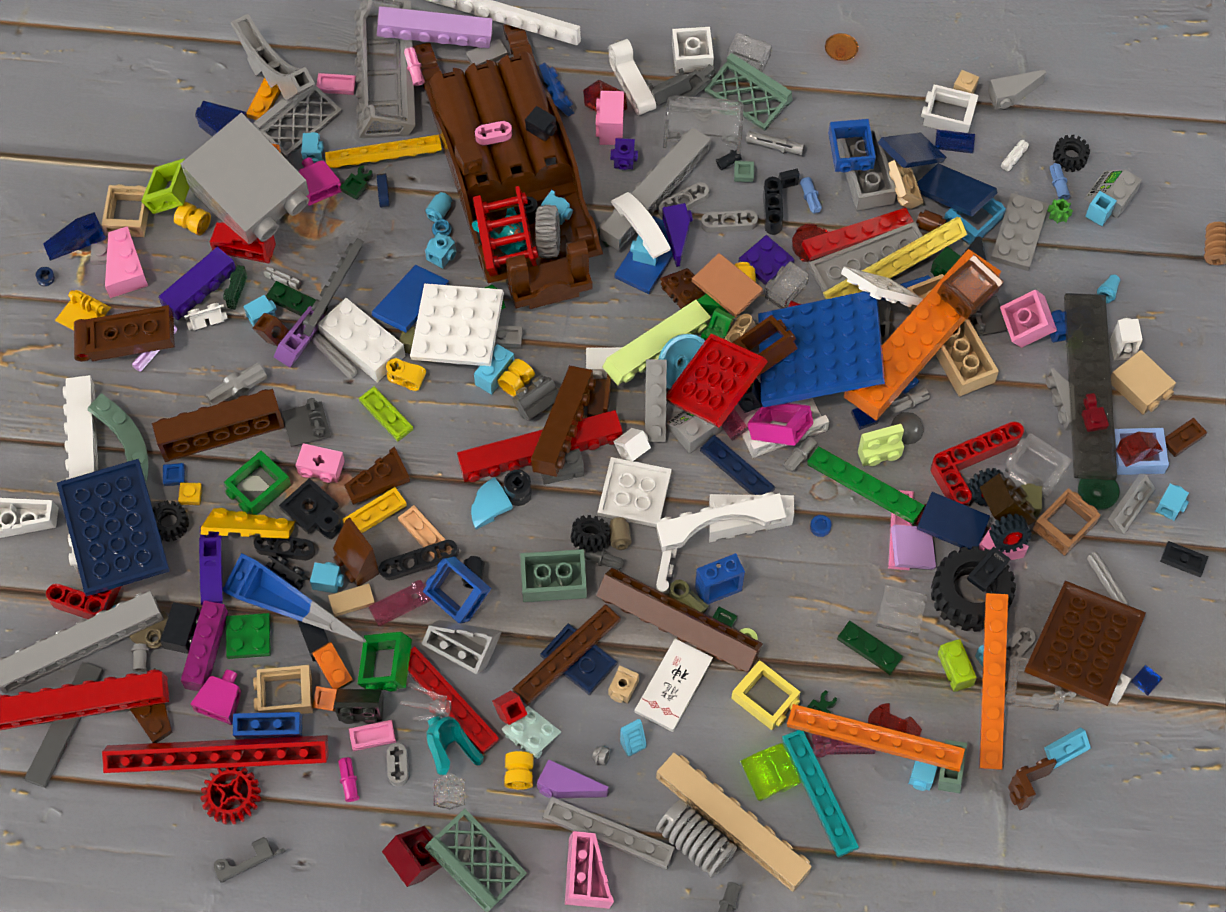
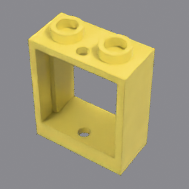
M759 660L732 691L731 699L770 730H773L776 725L780 727L787 718L785 715L792 709L793 704L799 705L800 691ZM762 676H765L789 695V698L773 716L746 696Z

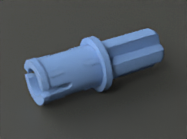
M1054 163L1049 167L1053 179L1052 185L1056 188L1058 199L1064 198V200H1067L1071 197L1066 184L1067 178L1063 175L1061 165Z
M805 177L800 181L804 192L803 197L808 202L811 212L813 214L819 213L822 209L818 198L819 193L815 190L812 179Z

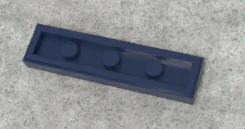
M715 435L700 448V451L749 494L763 495L775 490V486Z

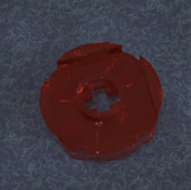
M805 224L796 230L792 238V249L802 262L819 259L809 260L801 244L803 240L828 233L825 228L821 229L816 224Z

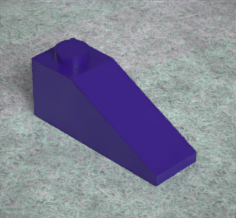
M685 203L662 208V220L676 267L681 265L690 222L693 221L691 210H687Z

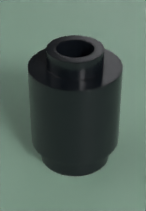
M527 196L528 204H525L528 223L533 224L536 221L538 204L536 199Z
M470 556L468 559H465L464 565L483 580L485 562L478 556ZM462 578L464 587L474 589Z

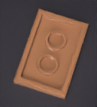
M720 253L692 278V282L731 315L735 316V318L763 293L762 287Z

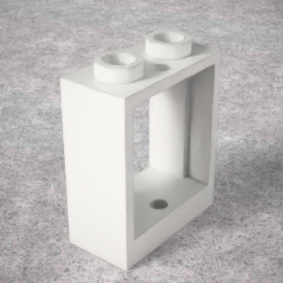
M934 84L932 92L928 91L925 102L928 103V106H924L922 110L923 126L968 136L978 95ZM934 101L967 108L964 121L931 114Z

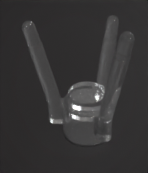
M412 683L408 684L409 687L435 698V700H431L430 704L400 702V705L429 709V712L433 713V715L413 717L414 721L429 720L436 716H440L442 719L449 716L451 701L447 700V696L436 694Z

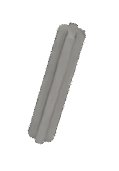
M316 334L312 338V343L348 378L352 379L357 375V369L323 336Z
M1093 552L1088 555L1087 560L1110 597L1127 605L1129 603L1099 554Z

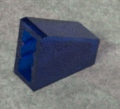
M203 101L195 113L199 127L212 137L241 112L248 119L245 111Z

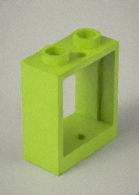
M185 158L154 168L141 200L153 214L184 204L190 189L180 164ZM172 181L170 188L165 189L167 183Z

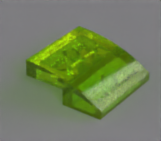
M783 743L764 749L740 761L760 802L778 792L783 793L801 783Z

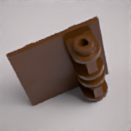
M688 268L660 278L662 290L671 299L673 298L674 303L677 302L680 309L706 294L692 282V278L695 275Z

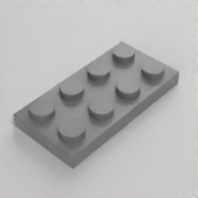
M1011 193L990 260L1029 271L1049 204Z

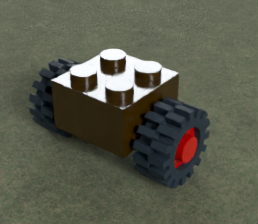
M986 468L985 472L980 470V474L977 475L975 473L973 475L974 479L970 478V483H968L972 497L976 504L988 506L993 518L996 519V525L992 524L989 530L995 547L1001 552L1006 551V553H1010L1011 549L1015 552L1017 551L1016 548H1023L1022 544L1027 545L1029 543L1028 540L1031 539L1032 533L1029 525L1036 521L1033 514L1035 510L1026 500L1027 494L1021 486L1017 487L1011 478H1005L1001 470H996V468H992L991 471L990 468Z

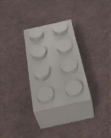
M877 127L870 128L876 156L874 169L845 172L856 211L891 205L895 202L896 187L889 175L890 168L884 149L878 143L880 136ZM863 137L838 139L840 158L866 156Z

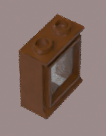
M973 255L941 284L937 293L942 300L948 302L959 315L967 320L999 291L1004 281L977 256Z

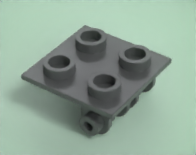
M992 296L968 318L978 336L1008 331L997 296Z
M309 398L304 406L282 411L291 447L331 437L322 401L317 402L315 398Z

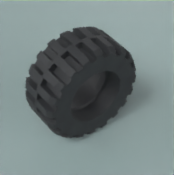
M972 546L971 550H968L967 547H962L958 553L956 550L950 552L948 557H944L937 567L931 585V599L935 601L934 607L936 611H941L940 617L944 621L946 619L950 620V625L953 627L959 625L962 627L961 630L964 631L973 628L974 632L981 631V628L984 627L985 602L973 603L963 599L955 590L954 581L961 576L969 575L990 551L989 549L985 548L982 551L979 550V547ZM1009 564L990 585L992 594H1008V611L1016 591V583L1013 582L1015 579L1012 571H1008L1010 568Z

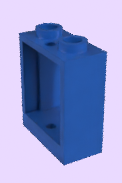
M869 119L830 122L828 135L835 172L874 169L876 156ZM863 137L866 156L840 158L837 139Z
M735 553L697 568L695 589L699 598L707 605L742 591L745 571L737 554Z
M455 556L444 558L438 563V569L435 574L426 581L427 586L423 592L456 622L462 624L470 621L492 588ZM452 569L474 588L462 607L440 589V586Z

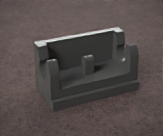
M683 68L679 69V75L654 87L652 83L648 84L656 105L691 90L688 76L684 74Z

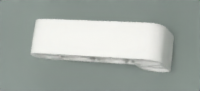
M625 39L609 45L610 66L636 114L641 115L656 109L655 99L633 60V49L630 41Z

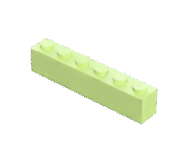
M694 300L607 357L602 368L617 385L623 381L627 383L633 379L637 372L642 373L646 370V359H659L661 350L670 339L680 334L694 335L697 332L701 334L708 328L707 324L711 317L698 301Z

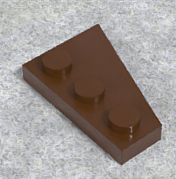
M395 446L389 450V454L383 458H378L372 467L368 470H363L344 485L353 505L410 482V477Z
M165 703L130 709L152 743H158L173 733Z

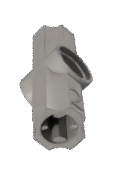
M257 362L241 373L234 372L229 374L221 385L205 393L212 406L222 401H230L233 398L238 399L242 395H247L250 388L267 379V375Z

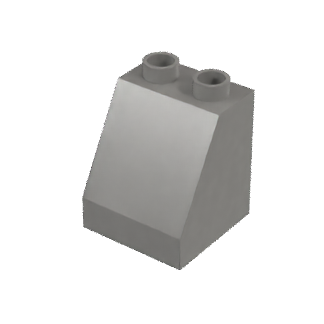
M242 112L180 163L193 194L248 244H251L256 238L261 242L268 240L279 228V225L276 223L277 220L287 212L291 216L297 215L309 202V199L306 197L309 194L306 179Z

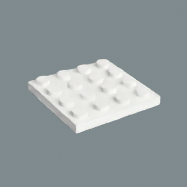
M424 284L410 354L411 359L491 366L504 296L503 290Z

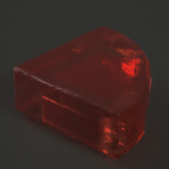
M890 703L881 704L870 713L867 723L876 726H889Z

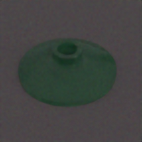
M1101 471L1085 474L1080 479L1077 488L1082 500L1088 505L1094 506L1097 510L1112 507L1120 495L1119 485L1111 475ZM1094 492H1099L1100 496L1094 494Z

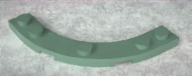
M101 393L89 405L88 411L107 425L120 443H122L126 462L139 459L145 482H147L148 455L139 429L118 405Z

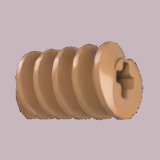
M1220 221L1209 223L1205 229V261L1210 265H1226V223Z

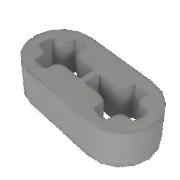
M1026 627L1019 629L1007 642V663L1013 664L1018 662L1032 647L1036 638L1032 629ZM1022 636H1029L1028 640H1025L1022 644L1019 643ZM1016 647L1015 655L1009 656L1008 652Z
M400 743L392 744L387 749L388 778L394 786H403L408 780L407 751L404 745ZM395 750L403 753L399 755V762H396L394 755H391L395 754ZM398 767L400 768V773L404 774L400 776V780H396L395 776H392L396 775V768Z

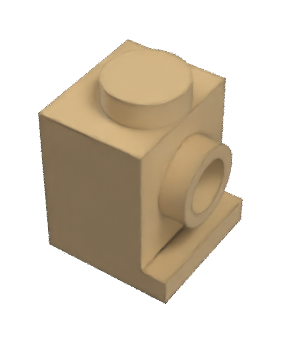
M619 665L618 671L608 689V695H610L611 699L619 703L625 702L628 704L639 682V674ZM621 682V683L625 684L626 686L621 687V686L619 685V683Z

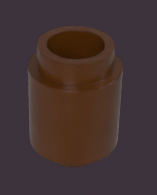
M925 209L924 213H919L916 223L919 224L918 228L931 232L945 224L947 219H944L942 215Z

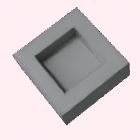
M108 243L91 244L90 261L92 265L106 264Z

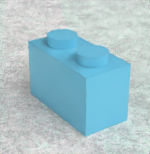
M497 344L494 347L491 366H479L475 371V385L492 395L499 386L497 380L505 371H508V367L514 361V353Z

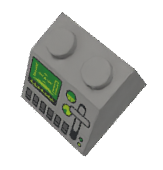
M1127 170L1104 171L1084 197V200L1091 203L1099 191L1117 200L1111 215L1118 219L1137 193L1142 179Z
M684 410L666 422V428L689 454L705 444L713 435L716 436L722 432V425L719 428Z

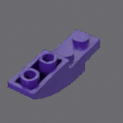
M200 526L201 605H203L204 601L223 604L222 536L219 535V532L209 531L208 535H201Z

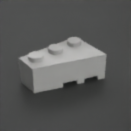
M438 620L429 625L422 645L478 674L487 668L502 631Z

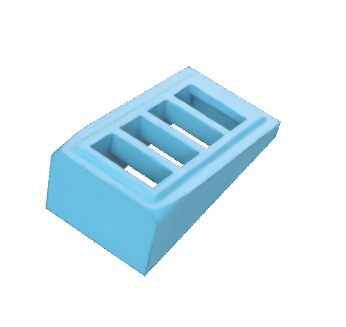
M640 719L620 729V744L628 756L646 748L644 729Z

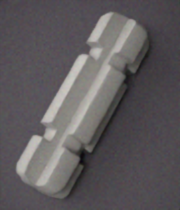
M267 266L264 270V276L269 279L274 278L273 281H278L286 286L290 285V288L298 290L301 286V280L296 277L291 278L292 275L280 270L275 271V268Z

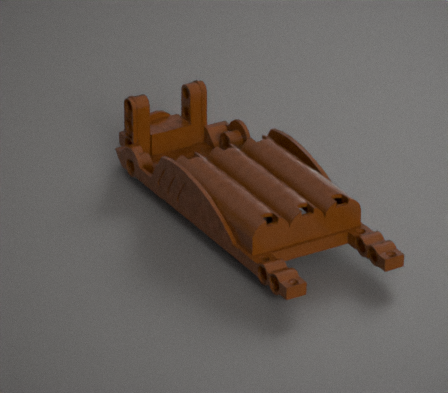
M504 24L503 32L506 40L509 42L511 55L513 54L514 57L509 58L506 55L501 58L498 65L492 60H486V64L477 66L473 63L465 70V74L459 68H453V72L442 74L430 42L412 46L415 49L418 62L422 65L421 72L425 80L423 87L487 283L506 280L516 309L525 306L533 309L579 297V292L593 289L589 274V258L603 254L597 229L584 201L578 166L569 138L557 108L546 87L543 85L525 30ZM536 106L556 117L557 130L546 141L526 131L525 119ZM506 121L512 126V137L507 141L489 145H480L476 141L475 130L481 125ZM473 140L482 156V170L473 174L463 175L454 158L455 145ZM556 157V164L546 166L545 159ZM521 166L522 172L512 175L510 168ZM486 174L487 181L478 183L476 177ZM519 186L522 193L525 192L526 196L536 199L538 207L541 206L551 190L555 191V196L558 198H564L569 203L570 208L573 209V213L568 220H565L560 225L559 255L550 259L539 256V258H536L537 266H533L529 258L525 259L524 254L515 257L511 256L506 259V264H502L497 268L498 275L490 277L486 269L480 233L472 227V222L477 220L473 197L481 195L483 201H487V203L517 196L515 187ZM518 204L489 211L490 213H487V219L493 221L505 218L507 209L513 207L516 214H519ZM536 221L533 224H529L533 247L536 246ZM504 226L494 228L493 230L500 234ZM497 247L494 249L495 256L507 255Z

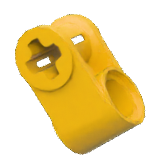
M397 358L389 360L386 364L389 382L406 387L412 391L419 390L427 373L422 366Z

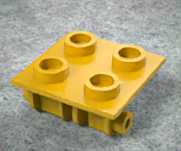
M71 290L68 294V297H70L69 303L55 321L74 331V322L76 320L106 316L111 307L79 290Z

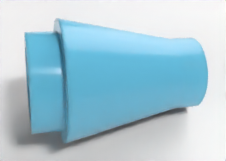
M1110 275L1097 289V298L1101 302L1110 303L1115 300L1120 278L1117 275Z

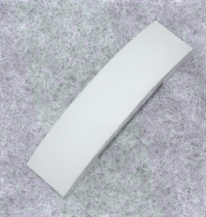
M627 192L611 200L612 205L621 217L625 216L642 238L643 246L653 259L670 251V246L657 223L632 194Z

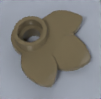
M162 611L164 620L130 635V639L136 644H146L150 649L160 648L162 646L160 640L168 615ZM153 637H158L155 642H152Z

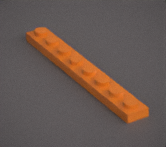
M985 594L979 768L1002 770L1008 594Z
M795 704L792 705L787 722V727L957 772H960L965 754V748Z

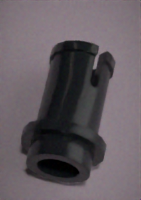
M730 150L729 154L716 159V164L722 171L735 164V161L742 160L738 150Z

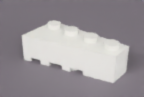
M710 494L709 507L716 509L727 502L736 504L741 503V500L753 497L757 499L761 498L762 495ZM780 495L786 514L785 523L763 527L744 520L719 521L709 525V543L715 542L716 539H729L735 537V535L752 534L758 530H770L792 525L794 518V495Z

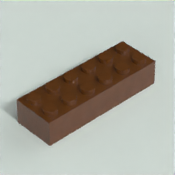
M264 389L252 395H242L238 399L222 401L217 405L201 407L196 411L183 412L175 417L162 418L152 423L157 445L165 462L285 428L273 389Z

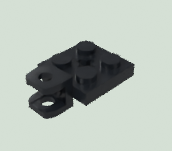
M310 478L279 505L280 509L307 534L316 528L327 539H333L342 529L339 516L334 512L339 507L338 503ZM308 503L310 505L314 503L313 508L306 510L305 504Z

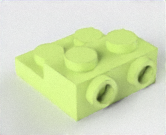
M902 424L861 435L858 455L863 466H875L882 461H894L902 456L904 450L902 442L904 429Z

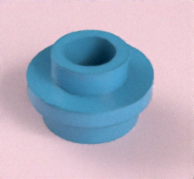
M444 219L435 221L432 226L434 236L438 233L444 236L451 234L452 228L448 221Z

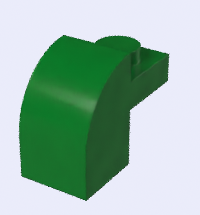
M716 308L708 328L702 332L700 337L706 341L710 334H714L725 339L735 316Z

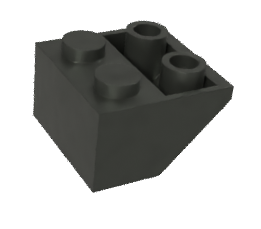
M338 689L334 701L338 720L345 724H353L355 721L373 724L377 723V721H382L384 701L382 689Z

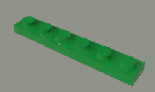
M819 446L807 461V465L913 525L925 509V505Z

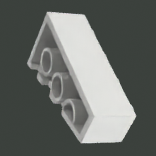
M0 498V538L56 528L58 506L52 500Z

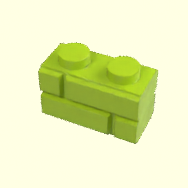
M961 639L940 645L937 654L948 680L951 681L950 685L953 692L974 686L977 677Z

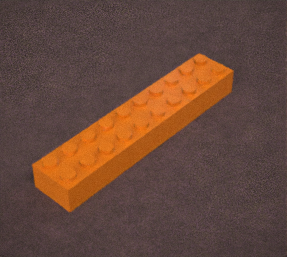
M968 249L882 345L885 384L845 391L844 398L877 421L966 320L948 302L942 300L937 293L941 284L973 255L977 256L998 277H1000L1001 271ZM971 267L953 281L952 284L974 303L992 285L987 280L984 282L980 281L978 278L979 273Z

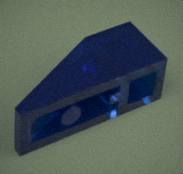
M93 212L75 219L44 242L43 245L51 261L88 247L91 244L106 240L97 216Z

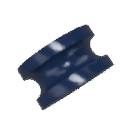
M41 267L36 271L35 276L39 285L49 286L54 282L55 277L51 268ZM46 274L48 276V279L44 280V278H42V275Z

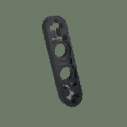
M444 540L382 561L379 565V573L385 580H394L437 566L444 558L454 556L457 558L459 548L453 540ZM447 546L454 548L451 550V554L444 552L447 550ZM437 549H439V551L442 552L440 553V555L442 556L441 558H439V554L436 551ZM427 552L434 553V559L430 562H426L423 559ZM406 559H414L413 567L408 569L404 567L403 564ZM397 562H399V566L402 569V571H399L398 568H396L398 567L396 564ZM387 566L394 568L391 570V574L384 572L387 570Z

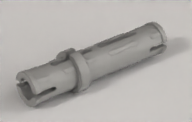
M748 131L746 137L747 143L781 150V153L789 152L802 156L805 144L789 141L785 137L781 139ZM758 138L773 141V143L760 141ZM777 143H781V144L793 146V148L781 146V145H778Z

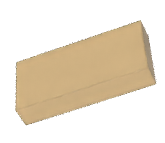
M369 584L328 595L334 617L375 605Z

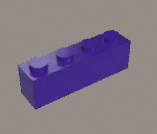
M217 246L158 296L161 306L169 305L176 320L184 317L194 306L202 303L208 294L217 290L221 283L234 275L237 271L234 260Z

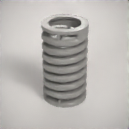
M679 800L659 821L656 831L661 832L664 838H669V842L675 845L676 849L682 850L683 855L688 856L690 861H695L697 867H701L703 872H707L709 877L713 878L734 855L737 846L727 842V838L724 836L720 838L721 833L719 831L713 833L714 827L712 825L707 827L708 822L706 820L700 822L701 816L699 814L695 815L693 809H689L683 800Z

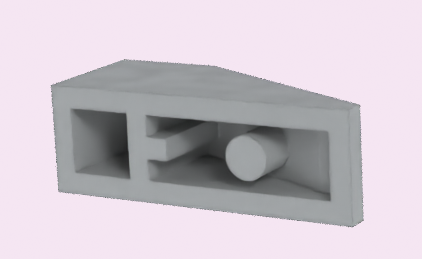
M1046 70L990 80L988 93L994 109H1005L1013 106L1038 88L1044 82Z

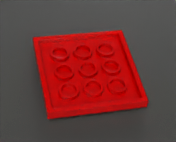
M710 334L667 392L666 401L720 428L768 361L763 356L714 334Z

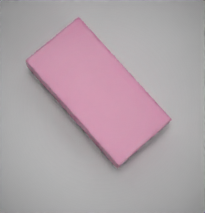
M318 73L316 86L323 93L354 95L356 76Z
M392 720L349 728L353 751L396 743Z

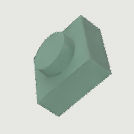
M735 161L734 181L753 182L754 162Z

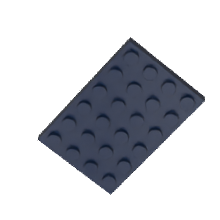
M139 459L57 482L86 597L170 572Z

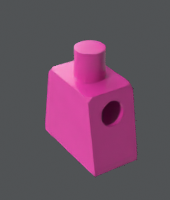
M306 158L302 161L304 168L298 172L307 181L309 194L306 196L309 199L308 206L342 192L339 178L324 161L321 160L314 163L312 158Z
M226 669L222 679L210 676L191 702L193 710L232 725L233 714L237 711L241 697L239 686L234 684L238 674Z

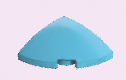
M495 477L482 485L476 493L477 496L471 507L475 530L493 522L494 517L513 509L509 498Z

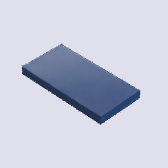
M652 216L669 244L663 220ZM671 248L670 251L658 257L656 266L634 261L633 252L629 251L614 274V278L650 294L673 257Z
M415 265L372 311V317L406 333L418 319L424 284L449 285V280Z

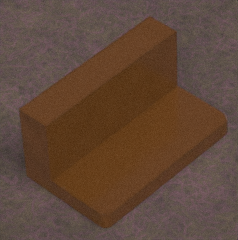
M608 374L607 380L596 379L595 389L590 392L587 417L606 413L609 410L612 378Z

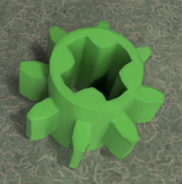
M1064 198L1057 201L1054 199L1052 205H1049L1047 210L1050 212L1049 219H1053L1056 223L1067 222L1068 217L1073 212L1072 209H1069L1071 203H1068Z

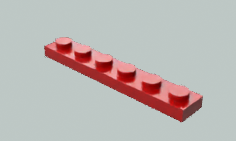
M902 208L803 240L801 245L809 260H813L913 223L914 221L907 208Z
M414 646L410 652L408 673L448 717H453L459 722L460 727L482 754L487 752L500 741L499 737Z

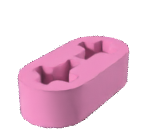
M506 121L481 125L475 130V138L480 145L504 142L512 137V126Z

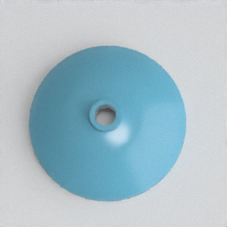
M680 334L665 344L659 359L667 360L666 388L670 390L703 345L704 339L693 334Z

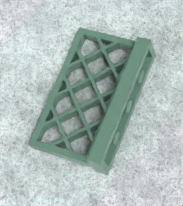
M730 53L727 57V62L704 89V92L764 131L782 109L792 102V91L733 53ZM729 69L735 73V77L724 79L723 74ZM746 80L750 83V87L739 89L738 81ZM736 82L737 89L726 91L725 83ZM723 84L724 91L714 92L711 89L714 85ZM762 90L765 92V97L754 98L753 91ZM751 91L752 99L741 101L740 93ZM738 93L739 101L730 102L727 100L726 95ZM777 100L780 102V105L775 108H769L768 101ZM766 101L767 109L756 110L755 103ZM753 103L754 111L745 112L742 110V105ZM768 113L769 118L765 123L757 119V115Z
M465 808L425 846V849L485 912H489L527 874ZM463 816L470 822V831L458 830V821ZM444 834H454V846H446L440 838ZM458 834L470 835V846H458ZM474 835H482L486 839V847H474ZM458 850H470V862H461L458 859ZM474 851H486V863H474ZM489 851H498L501 854V863H489ZM474 866L486 867V879H477L474 876ZM489 867H501V879H489ZM505 867H513L520 875L514 880L505 879ZM489 883H501V893L497 897L489 891Z

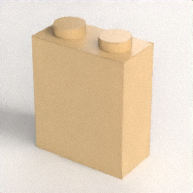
M1142 350L1113 371L1108 381L1142 415L1148 411H1154L1162 399H1169L1174 393L1173 388L1176 384Z

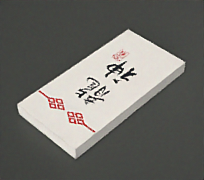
M674 639L634 713L673 732L713 661V657Z

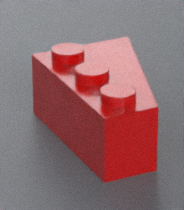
M223 222L216 223L210 239L212 251L218 246L228 256L268 264L276 246L274 235L264 242L256 238L251 244H248Z

